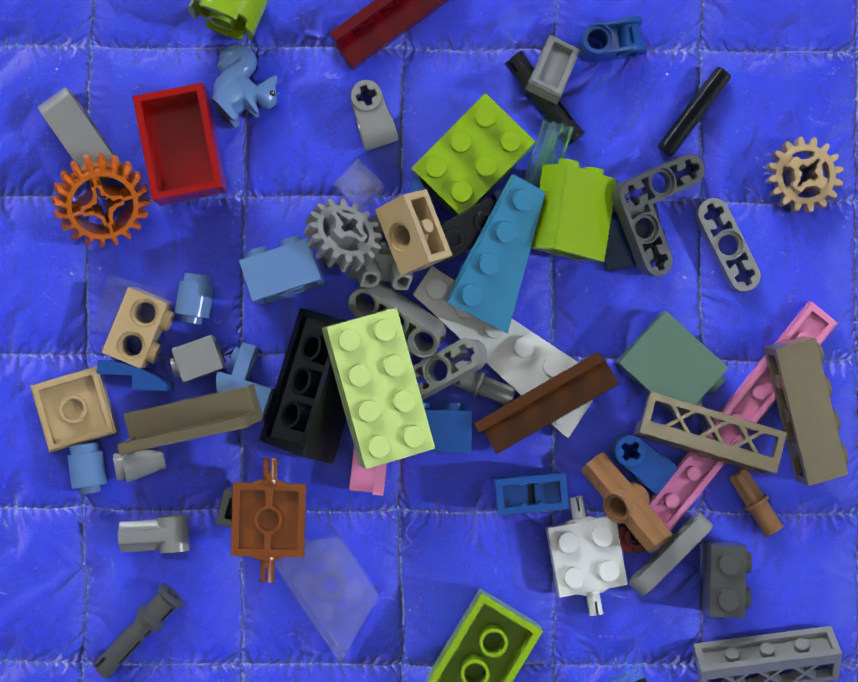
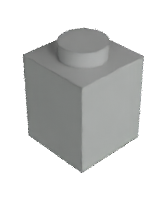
M209 335L171 349L174 357L169 359L175 377H181L182 382L189 383L228 369L217 337L214 335Z

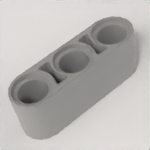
M67 87L37 106L71 158L78 162L80 167L85 165L83 160L85 154L90 156L92 162H97L98 153H103L107 163L115 155L81 104ZM99 177L103 184L111 179L110 177Z
M379 281V284L373 288L359 286L349 297V309L357 318L397 308L399 315L404 320V323L401 324L408 350L420 358L432 356L446 337V327L440 319L382 281ZM363 293L370 295L374 300V304L368 303L364 299ZM421 332H426L432 336L434 342L426 341L422 337Z

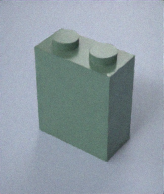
M667 311L659 313L614 363L647 394L654 392L701 407L703 404L699 400L708 391L714 393L724 383L726 378L723 374L729 368ZM658 403L675 419L674 415L672 414L670 408L667 405ZM677 409L681 416L687 413V411ZM692 414V415L688 416L687 419H690V418L693 417L695 414Z

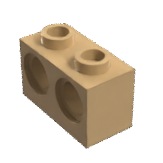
M128 287L102 353L140 369L148 367L149 363L154 364L162 347L158 343L163 330L166 332L169 330L175 316V312L171 311L174 303L137 287ZM145 303L153 305L156 311L155 318L150 323L144 321L140 314L141 307ZM132 335L139 337L142 342V350L137 355L131 353L127 346L128 339Z

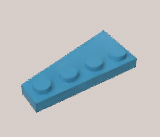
M511 174L445 298L447 303L508 334L545 191Z

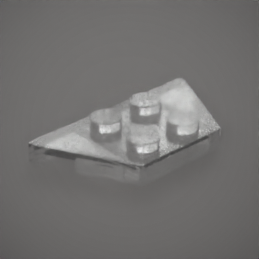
M340 535L305 540L304 558L284 557L275 560V568L337 660L341 661L375 603L379 592Z

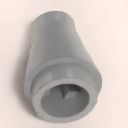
M163 449L140 450L121 455L119 453L113 454L117 481L126 480L129 483L159 470L166 469Z

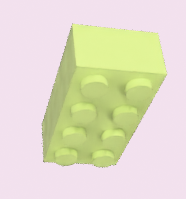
M397 308L322 327L359 466L369 469L435 449Z

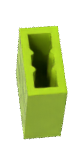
M558 159V164L543 165L539 189L545 191V196L531 249L577 261L604 262L613 210L612 193L617 184V179L605 176L604 170L600 168H580L579 162L571 159Z

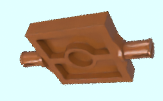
M263 457V479L255 482H233L231 556H250L260 560L259 582L264 583L266 581L267 583L275 582V560L284 557L304 558L307 483H287L277 479L279 458L275 457L271 458V472L270 457Z

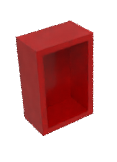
M197 83L132 96L152 200L162 206L228 193L209 91L204 84Z

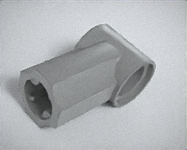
M189 515L159 516L157 519L119 522L118 545L120 551L143 552L159 550V553L189 551Z

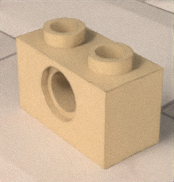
M427 189L403 194L375 209L400 276L423 270L453 256Z

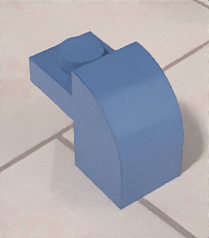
M242 342L241 348L235 347L230 358L229 367L233 368L232 374L222 371L217 372L216 389L219 392L254 384L263 419L257 422H264L275 389L249 380L260 347Z

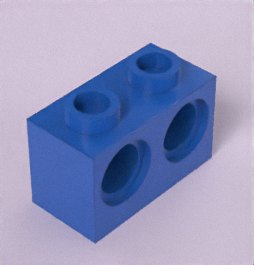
M563 471L493 477L497 515L569 509L567 477Z

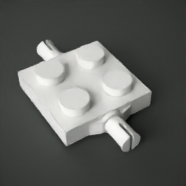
M583 496L570 497L568 499L572 519L567 520L563 524L545 527L557 596L559 598L577 594L586 596L589 616L602 615L604 612L600 593L609 588L628 585L617 523L611 521L607 516L596 518L586 516Z

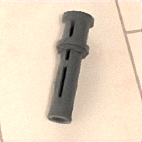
M162 583L158 587L159 592L151 601L137 609V617L129 627L93 662V667L96 668L95 670L101 676L109 679L152 632L160 631L165 626L164 621L176 608L181 609L185 605L183 598L172 587Z

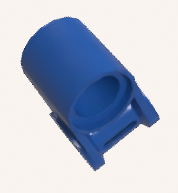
M630 16L589 25L578 41L579 55L588 62H597L617 58L629 59L646 54L647 46L643 45L640 32L642 17ZM588 37H598L603 43V48H592L588 43Z
M620 435L613 440L610 446V453L614 461L633 475L632 477L656 496L679 469L663 454L651 448L637 436ZM623 444H634L632 447V451L635 453L633 457H622L625 453L621 448Z

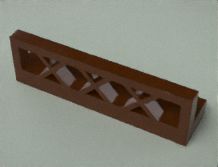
M596 352L475 422L474 425L479 433H485L495 453L499 454L620 384L603 354Z

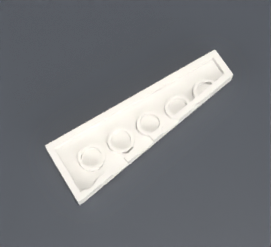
M431 266L413 293V296L434 316L440 319L460 340L467 338L482 342L487 349L486 364L510 386L514 387L515 391L521 396L578 363L514 319L511 320L507 334L447 303L445 298L455 280ZM593 400L551 425L563 436L569 438Z

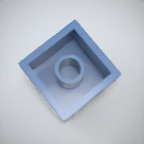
M300 235L281 240V247L267 250L266 246H262L246 252L247 258L241 259L239 262L252 302L262 306L326 285L319 261L315 258V249L307 247L308 238L301 239Z

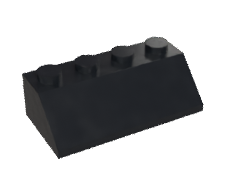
M303 308L299 309L259 439L260 441L301 457L333 464L347 419L322 327L347 320Z

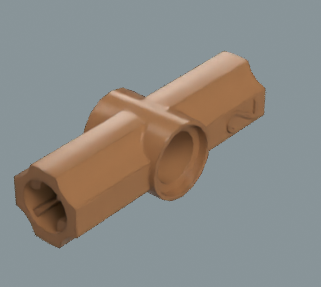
M604 452L596 455L581 469L584 476L603 497V508L607 517L615 523H624L649 554L657 550L672 536L670 530L650 508V498L645 487L637 482H629Z

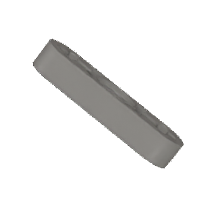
M719 198L705 200L697 207L695 219L728 286L736 292H747L754 289L760 282L761 273L729 207ZM707 206H710L712 210L719 209L720 215L716 217L720 227L727 223L729 229L722 230L713 237L711 231L717 229V226L712 219H705L704 214L708 212ZM731 236L735 239L737 249L734 254L725 255L720 251L718 243L721 237ZM743 255L744 260L738 262L742 271L749 270L751 276L747 278V286L744 282L737 283L735 276L739 274V270L736 264L728 267L726 262Z
M461 339L415 364L413 368L417 381L425 379L427 382L418 384L422 400L481 369L487 361V349L484 344L474 339ZM466 348L474 349L475 353L471 356L472 362L463 360L456 363L454 360L468 354ZM439 361H443L448 369L446 377L441 381H438L433 373L434 366Z
M701 512L694 514L632 575L628 584L640 596L647 594L709 533L713 524Z

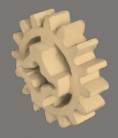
M798 137L794 141V146L787 141L781 145L782 151L776 150L772 153L771 157L776 163L766 165L765 169L773 172V174L765 179V183L774 184L775 189L769 195L770 197L780 195L781 199L778 204L780 207L791 203V212L795 213L803 206V210L807 214L814 211V204L820 210L827 206L825 198L833 200L837 197L836 192L832 188H838L843 185V181L837 179L836 174L844 171L843 167L834 166L833 162L839 158V155L833 154L829 156L827 154L830 147L828 143L819 148L817 147V138L813 137L805 144L803 137ZM798 153L809 154L810 156L807 159H800L799 157H793L792 155ZM810 166L806 174L807 180L798 185L802 176L801 170ZM822 166L825 171V177L823 176ZM782 173L785 174L786 185L784 184ZM802 191H807L810 194H816V196L803 198L799 197L798 194Z

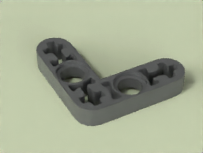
M687 154L675 157L621 181L613 189L612 201L637 267L645 276H662L668 273L672 267V254L653 204L702 180L705 168L701 158L697 155ZM686 165H690L691 171L687 175L676 178L673 172H678L684 169ZM656 173L663 176L665 180V188L661 193L655 191L652 186V178ZM641 188L644 193L633 197L631 201L625 200V195L629 191ZM640 219H644L649 226V232L645 238L639 237L636 233V223ZM654 242V245L648 246V248L643 249V244ZM654 255H658L659 261L655 263L656 266L651 267L650 261L654 258Z

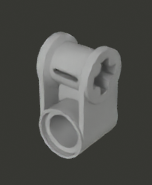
M371 80L357 82L351 91V106L365 151L399 141L394 121L387 109L379 85ZM366 91L368 96L374 95L371 105L366 106L364 101L358 102L361 99V92Z

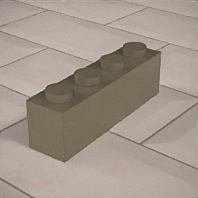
M801 336L763 347L783 431L787 432L786 444L795 481L811 486L848 475L846 464L849 461L845 446L840 441L838 430H840L841 424L838 414L832 408L830 399L833 393L832 385L824 374L822 366L824 352L821 345L816 341V338Z

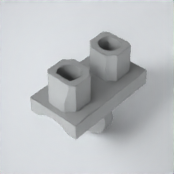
M381 239L378 243L381 248L369 266L362 265L357 272L351 266L348 267V278L358 279L361 287L373 288L379 284V281L391 282L395 290H408L413 278V273L400 276L391 250L387 248V243L384 239Z

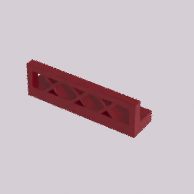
M374 0L330 32L332 43L350 68L354 70L449 0Z

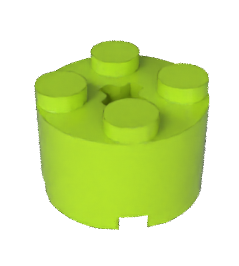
M191 0L188 12L195 20H197L199 15L207 20L205 27L216 33L236 40H242L245 34L248 40H252L269 0Z

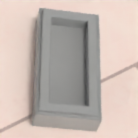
M549 35L525 90L557 105L580 49Z

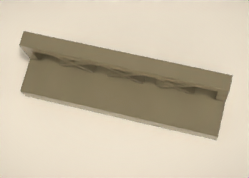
M254 384L127 412L123 416L130 438L117 444L119 455L247 428L263 419Z
M649 392L642 419L636 422L633 436L768 476L777 474L787 432L658 393ZM655 402L667 405L675 420L665 425L650 421ZM677 409L687 411V413L681 416ZM692 414L700 415L703 417L709 430L700 435L690 433L683 419ZM711 419L720 421L722 423L715 426ZM678 423L681 430L670 426ZM727 424L736 426L743 440L734 445L726 444L720 436L718 429ZM745 429L756 433L749 436ZM712 433L715 440L706 438L705 436ZM761 434L776 438L771 457L759 454L752 439ZM746 443L749 450L739 447Z

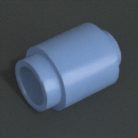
M184 273L183 281H179L174 313L181 315L180 322L201 325L202 318H210L214 286L211 285L212 277Z
M90 443L70 446L71 455H68L67 458L71 489L79 488L80 495L101 492L100 485L107 484L104 455L103 451H99V444Z

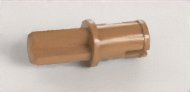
M741 469L730 476V482L745 504L743 509L751 513L765 537L776 533L784 527L767 501L769 499L768 494L762 493L748 470Z

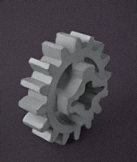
M330 198L326 201L325 205L318 203L305 222L307 227L303 234L311 238L307 243V247L318 250L315 256L317 260L323 257L327 258V267L331 268L334 263L339 264L341 272H345L349 265L355 272L359 271L362 265L369 266L381 248L378 243L382 239V234L374 232L379 224L377 222H369L370 212L360 213L358 211L359 204L354 203L352 207H348L345 199L341 198L338 205H336Z

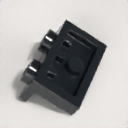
M487 198L441 224L453 255L445 259V262L474 246L495 206L493 199Z

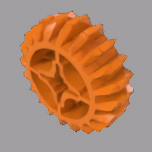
M98 153L97 162H92L90 156L85 154L83 156L85 165L81 167L78 162L72 161L70 165L73 173L64 170L60 172V177L64 182L54 184V190L58 194L52 197V204L58 207L54 210L55 218L63 219L60 223L62 230L72 229L71 238L74 240L84 235L83 241L87 246L93 242V239H97L98 246L101 248L105 246V239H111L112 244L117 246L119 244L117 236L121 234L124 238L130 240L132 236L129 228L141 229V223L137 218H147V210L143 207L150 204L149 197L143 195L148 191L146 183L140 182L142 179L141 173L139 171L131 172L132 165L129 161L119 166V157L117 155H113L109 163H107L103 153ZM99 177L114 178L125 186L120 188L118 185L107 186L101 182ZM89 180L90 187L87 193L78 196L79 200L72 202L76 190ZM96 188L99 189L101 196L105 197L106 213L103 212L102 206L97 203ZM129 200L128 206L122 215L113 220L115 209L125 205L124 201ZM83 214L84 217L97 216L103 223H91L78 215Z

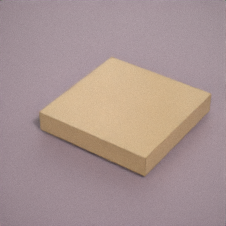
M97 366L30 386L49 453L119 433L103 375L97 374Z

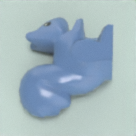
M230 44L223 48V51L218 56L219 62L217 64V68L222 73L214 83L211 103L221 116L236 129L239 127V115L243 111L247 110L257 119L259 118L257 104L266 110L274 109L277 103L276 86L278 84V77L276 75L271 76L262 83L255 85L249 79L257 66V58L254 52L242 44Z

